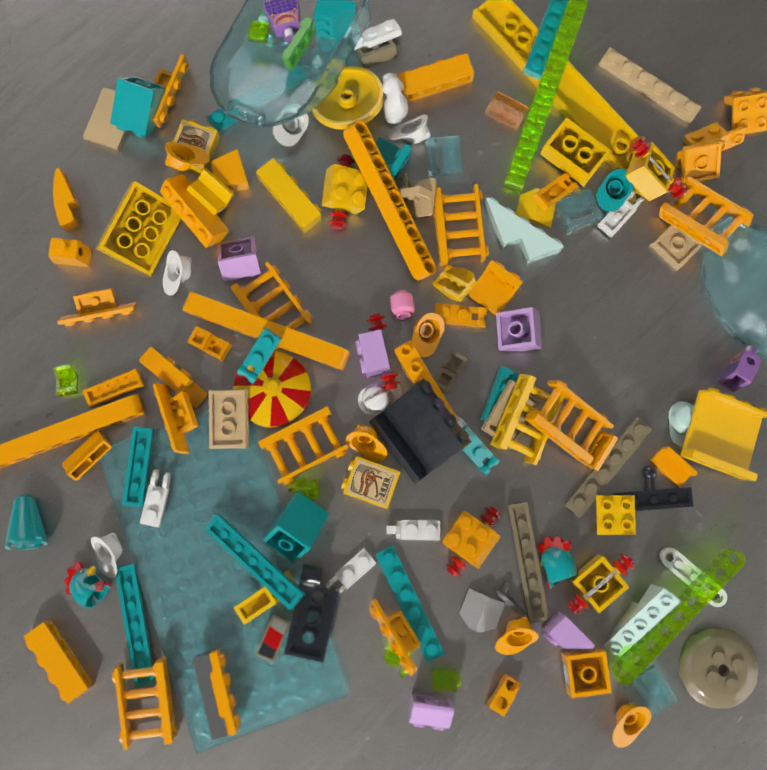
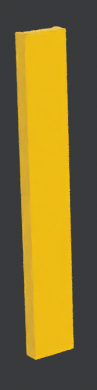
M487 0L473 10L472 18L523 72L539 29L512 0ZM553 45L540 80L528 75L526 76L565 118L570 119L611 150L605 161L613 170L624 169L627 171L634 153L629 151L630 143L639 136ZM634 186L633 190L636 191L635 194L639 198L643 197L644 199H646L643 195L640 194L639 190Z

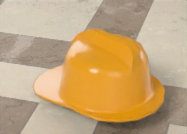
M172 141L165 144L167 152L166 165L179 171H186L192 165L207 164L210 160L208 153L198 146Z
M427 313L417 320L413 327L411 342L421 357L432 355L443 335L445 324L439 314Z
M358 424L355 430L346 436L347 445L364 459L379 463L387 458V449L378 440V434L374 428Z
M523 617L519 620L510 621L507 624L505 634L496 641L495 648L496 651L504 655L516 654L531 643H534L539 636L536 631L532 630L528 618Z
M634 703L622 706L617 711L616 727L612 734V741L615 746L624 748L636 739L651 720L649 709L642 706L637 707Z

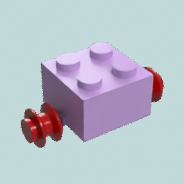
M380 313L372 314L369 316L370 319L366 320V322L371 323V327L368 328L371 332L358 334V340L355 341L357 353L362 355L363 358L360 359L362 374L366 373L367 378L383 374L380 377V380H384L385 383L382 388H386V391L397 389V385L400 382H397L395 377L398 376V373L392 372L390 369L382 336V330L387 326V324L382 323L385 316H381Z

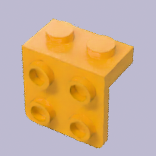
M757 87L750 88L749 92L743 93L742 90L732 91L731 95L724 96V103L732 105V130L741 126L746 128L745 134L767 130V91H762L761 88Z
M491 260L468 295L496 315V313L502 312L523 282L517 274L505 270L503 264Z

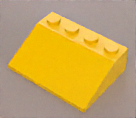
M133 181L127 188L95 249L151 276L181 217L165 198Z

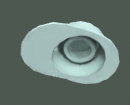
M688 402L675 403L669 410L670 437L679 447L684 445L694 406Z

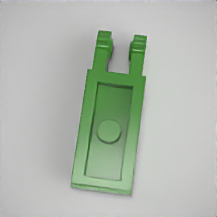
M310 17L302 19L300 29L293 36L289 46L283 51L282 60L286 69L292 71L311 43L314 34H316L313 20Z

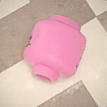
M398 290L390 297L391 314L397 319L410 318L411 314L415 311L413 295L405 290Z

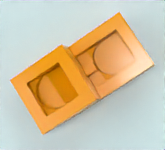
M198 326L194 328L187 343L221 361H224L232 347L229 342Z

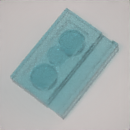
M655 665L650 666L638 674L637 677L630 680L654 717L657 713L664 711L678 701Z

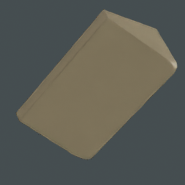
M392 39L371 48L363 46L356 49L364 69L397 57L396 45Z

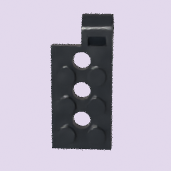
M303 564L298 587L305 594L294 607L284 654L324 663L339 591L320 587L323 568ZM314 592L322 594L323 600L321 602L315 603L312 600L311 596ZM316 612L319 617L318 621L315 623L309 622L307 619L308 613ZM311 632L314 635L313 642L306 643L303 640V634Z

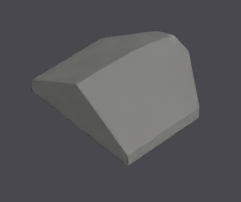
M468 588L459 614L470 629L481 633L496 628L505 603Z

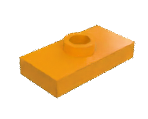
M600 431L588 452L594 457L591 464H582L599 471L618 438L615 435Z

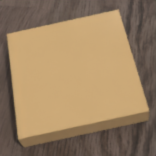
M670 225L650 246L678 271L703 245L673 225Z

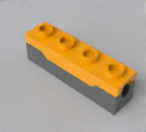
M220 648L198 654L193 658L211 738L216 740L234 735L238 732L239 726H241V719L239 714L235 712V695L230 692L231 678L229 673L225 671V654L221 653Z

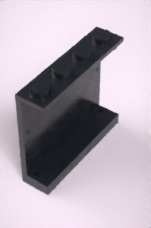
M425 379L415 383L404 395L369 421L415 484L472 442L467 432L460 427L455 416L447 410L443 400L438 398L430 383L426 382Z

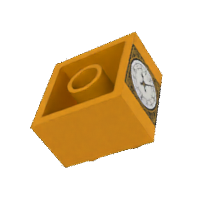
M597 647L561 652L566 693L571 698L612 693L606 651Z

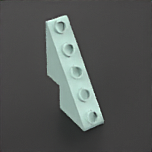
M492 197L486 198L484 205L501 249L519 243L526 263L551 256L562 250L563 245L560 240L549 237L541 228H535L526 218H520L515 215L512 209L499 205L496 199Z
M651 584L638 604L635 602L630 604L604 646L610 649L612 654L621 657L681 600L666 589Z

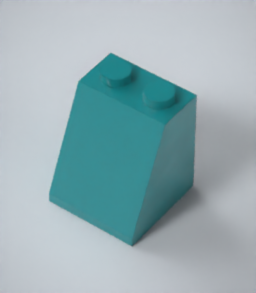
M135 76L118 78L110 124L117 126V129L121 131H132L138 137L153 134L156 126L153 118L167 87Z
M297 491L289 499L261 542L294 564L311 549L329 513Z

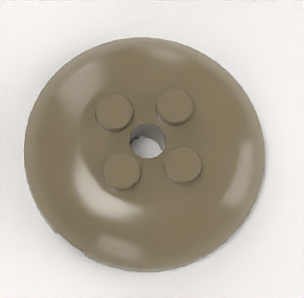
M720 627L706 628L704 631L691 636L682 648L679 657V675L687 689L686 691L699 703L715 709L731 708L745 701L756 686L759 672L756 655L751 645L738 633ZM723 665L724 671L718 673L719 666Z

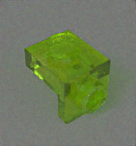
M72 365L54 367L53 373L57 377V396L63 397L78 394L79 375Z
M305 477L294 479V484L287 485L288 493L304 490V495L308 499H320L318 480L306 481Z
M455 668L431 669L432 691H453V693H457V687H461V676L457 674Z

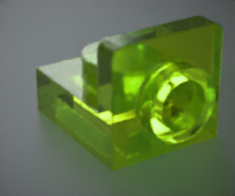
M385 649L383 660L386 661V664L392 667L401 665L399 656L394 654L393 651ZM400 667L399 678L403 679L404 674H408V672H405Z

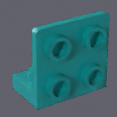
M379 137L376 145L394 182H396L397 177L411 157L412 147L405 143L401 149Z

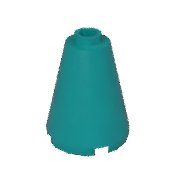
M30 494L18 495V498L14 499L5 549L11 550V546L17 547V550H30L40 548L41 543L44 546L47 545L46 533L35 498L31 497Z

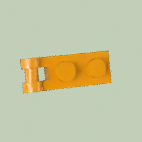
M566 172L535 193L533 199L546 211L561 199L574 192L579 186L576 182L573 183L571 181L570 175Z
M435 303L434 313L439 314L443 318L444 324L486 328L485 315H487L488 308ZM472 314L478 315L477 320H472Z

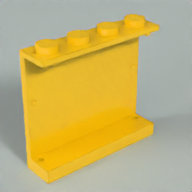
M709 387L708 390H699L680 456L738 479L756 482L758 474L748 471L762 418H767L766 409L757 406L753 407L748 401H738L733 395L721 394L720 390Z

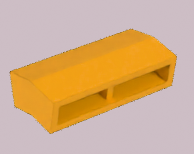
M97 430L62 463V466L67 475L77 481L112 448V445L107 437Z

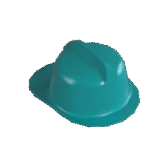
M616 169L610 172L600 185L596 199L598 205L607 212L618 210L631 194L634 185L625 176L626 170Z

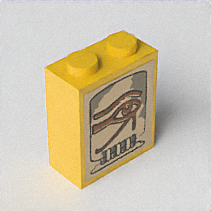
M182 119L173 142L198 146L204 149L210 157L207 164L192 165L185 172L200 176L204 168L209 170L210 162L220 141V136L214 127H204L194 120L186 121Z
M357 456L355 460L351 459L348 470L351 471L349 478L345 477L341 489H344L343 494L388 509L400 472Z

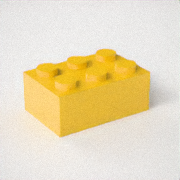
M566 117L546 142L540 155L564 173L567 172L572 179L585 187L609 156L611 150Z

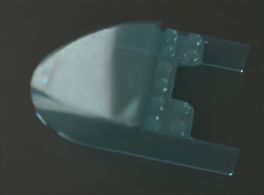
M246 0L217 49L210 66V88L220 109L233 120L252 127L281 125L312 111L328 97L338 84V77L370 22L371 12L368 0L363 1L342 41L331 37H321L314 48L307 47L292 71L286 69L282 60L283 51L291 42H286L284 36H275L263 9L262 3L267 0Z

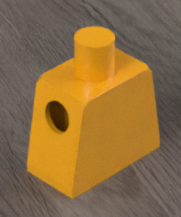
M238 149L210 162L213 171L211 173L231 191L250 189Z
M51 238L49 258L54 264L90 267L92 248L79 240Z

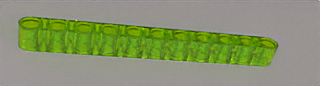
M589 0L568 1L503 187L522 192Z

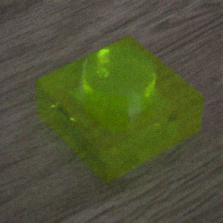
M251 21L247 35L248 41L266 44L270 24Z

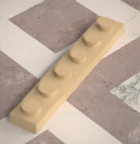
M612 48L608 49L598 64L688 124L692 122L701 109V106Z

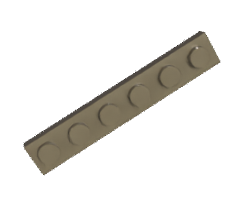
M636 417L618 438L599 471L593 469L566 501L564 506L578 518H581L596 499V495L603 491L652 429Z
M528 502L507 505L529 623L550 620Z

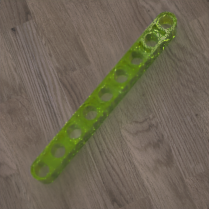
M733 548L724 549L678 597L681 601L619 658L612 667V674L620 684H631L738 573L746 562L743 553ZM733 554H735L736 559L733 563H731L730 557ZM722 568L721 576L717 577V570ZM705 583H708V589L706 591H703V585ZM695 597L694 604L689 606V600ZM681 612V617L675 620V614ZM668 626L667 632L661 634V629ZM654 641L653 647L647 648L648 642ZM640 655V660L634 663L633 658ZM622 670H627L625 676L619 677V673Z

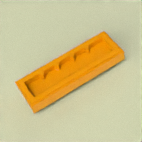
M135 368L82 391L88 407L94 408L140 389L145 385L139 370Z

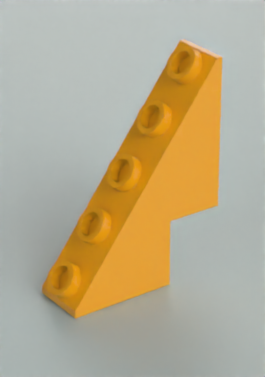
M411 340L393 349L411 386L413 387L415 383L425 379L426 382L430 383L435 394L443 400L447 410L455 416L458 422V418Z

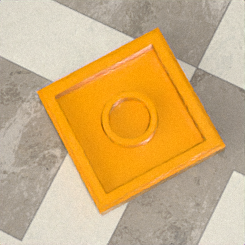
M715 140L683 146L681 183H686L689 176L699 181L719 178L722 141Z

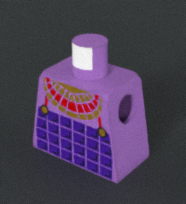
M270 0L263 2L265 15L275 36H284L286 42H291L295 33L300 29L301 20L298 0Z
M747 346L745 350L733 356L717 382L732 392L752 383L761 364V359L756 356L758 350L753 346Z

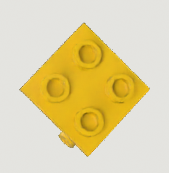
M596 495L597 535H636L634 495Z

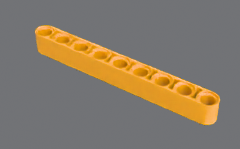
M356 120L344 130V138L412 276L418 281L423 280L435 273V263L366 123L362 120Z
M189 292L182 308L183 311L256 339L259 338L263 329L267 328L282 338L277 347L339 370H344L351 353L342 347L193 292Z
M139 395L125 397L0 444V468L88 436L97 430L101 431L143 415L145 412Z

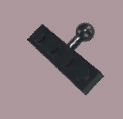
M647 465L642 469V476L647 481L648 491L612 493V495H634L635 511L694 507L691 487L656 490L654 479L657 477L658 472L652 465Z

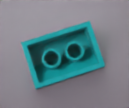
M317 0L313 15L318 44L323 47L330 46L335 48L350 40L352 35L358 33L356 2L348 0Z

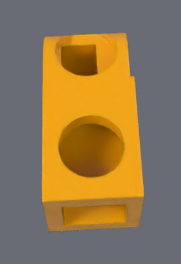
M505 674L485 705L505 717L516 697L520 682Z

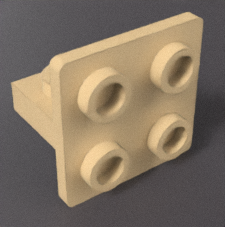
M435 178L409 182L410 188H400L399 192L412 218L432 215L437 181Z

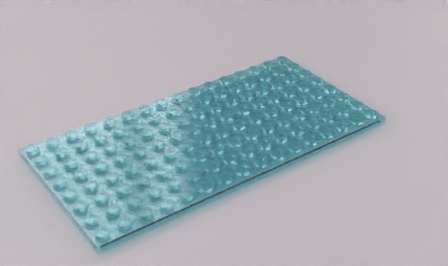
M209 410L195 415L198 426L185 435L190 450L187 454L173 451L165 426L154 430L146 494L154 470H159L157 486L162 487L165 473H171L169 495L162 524L159 528L140 524L143 507L122 505L131 438L112 445V448L99 459L164 657L167 656L168 669L196 754L348 696V691L330 640H328L324 663L284 654L289 629L274 663L255 655L272 615L291 622L294 608L289 610L281 601H278L275 605L244 625L234 607L263 588L264 585L204 529L216 514H220L282 573L288 570L298 586L303 564L301 558L292 564L261 542L283 510L263 450L258 444L259 439L253 423L249 421V448L209 449ZM312 594L311 598L316 603L314 595ZM310 612L307 615V619L311 623H315L319 619L316 612ZM306 632L303 634V640L306 643H311L314 640V635L311 632ZM220 648L221 653H224L226 657V665L224 667L226 673H229L231 678L230 692L235 695L236 706L234 708L236 714L240 716L241 726H239L238 732L234 735L212 740L193 658L198 654Z

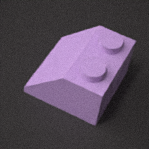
M254 236L217 243L218 264L223 281H234L238 278L254 277L257 274H261Z
M530 307L496 313L499 351L542 349L539 311Z
M556 611L550 620L541 627L545 631L543 635L555 647L559 644L562 648L593 649L595 646L567 616L559 611Z
M412 693L409 723H413V726L420 728L428 725L432 726L435 730L450 729L454 714V706L451 699Z

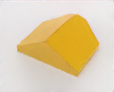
M539 188L520 195L515 215L520 218H526L533 225L550 229L556 204L544 211L533 199L535 193L541 190Z
M447 265L432 285L450 300L461 302L477 282L474 273L466 268Z

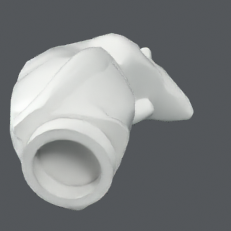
M387 73L383 77V93L387 95L384 101V119H387L388 123L402 122V119L408 112L407 100L402 95L403 83L397 77V74Z

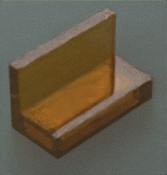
M497 91L492 97L485 114L517 131L530 108Z

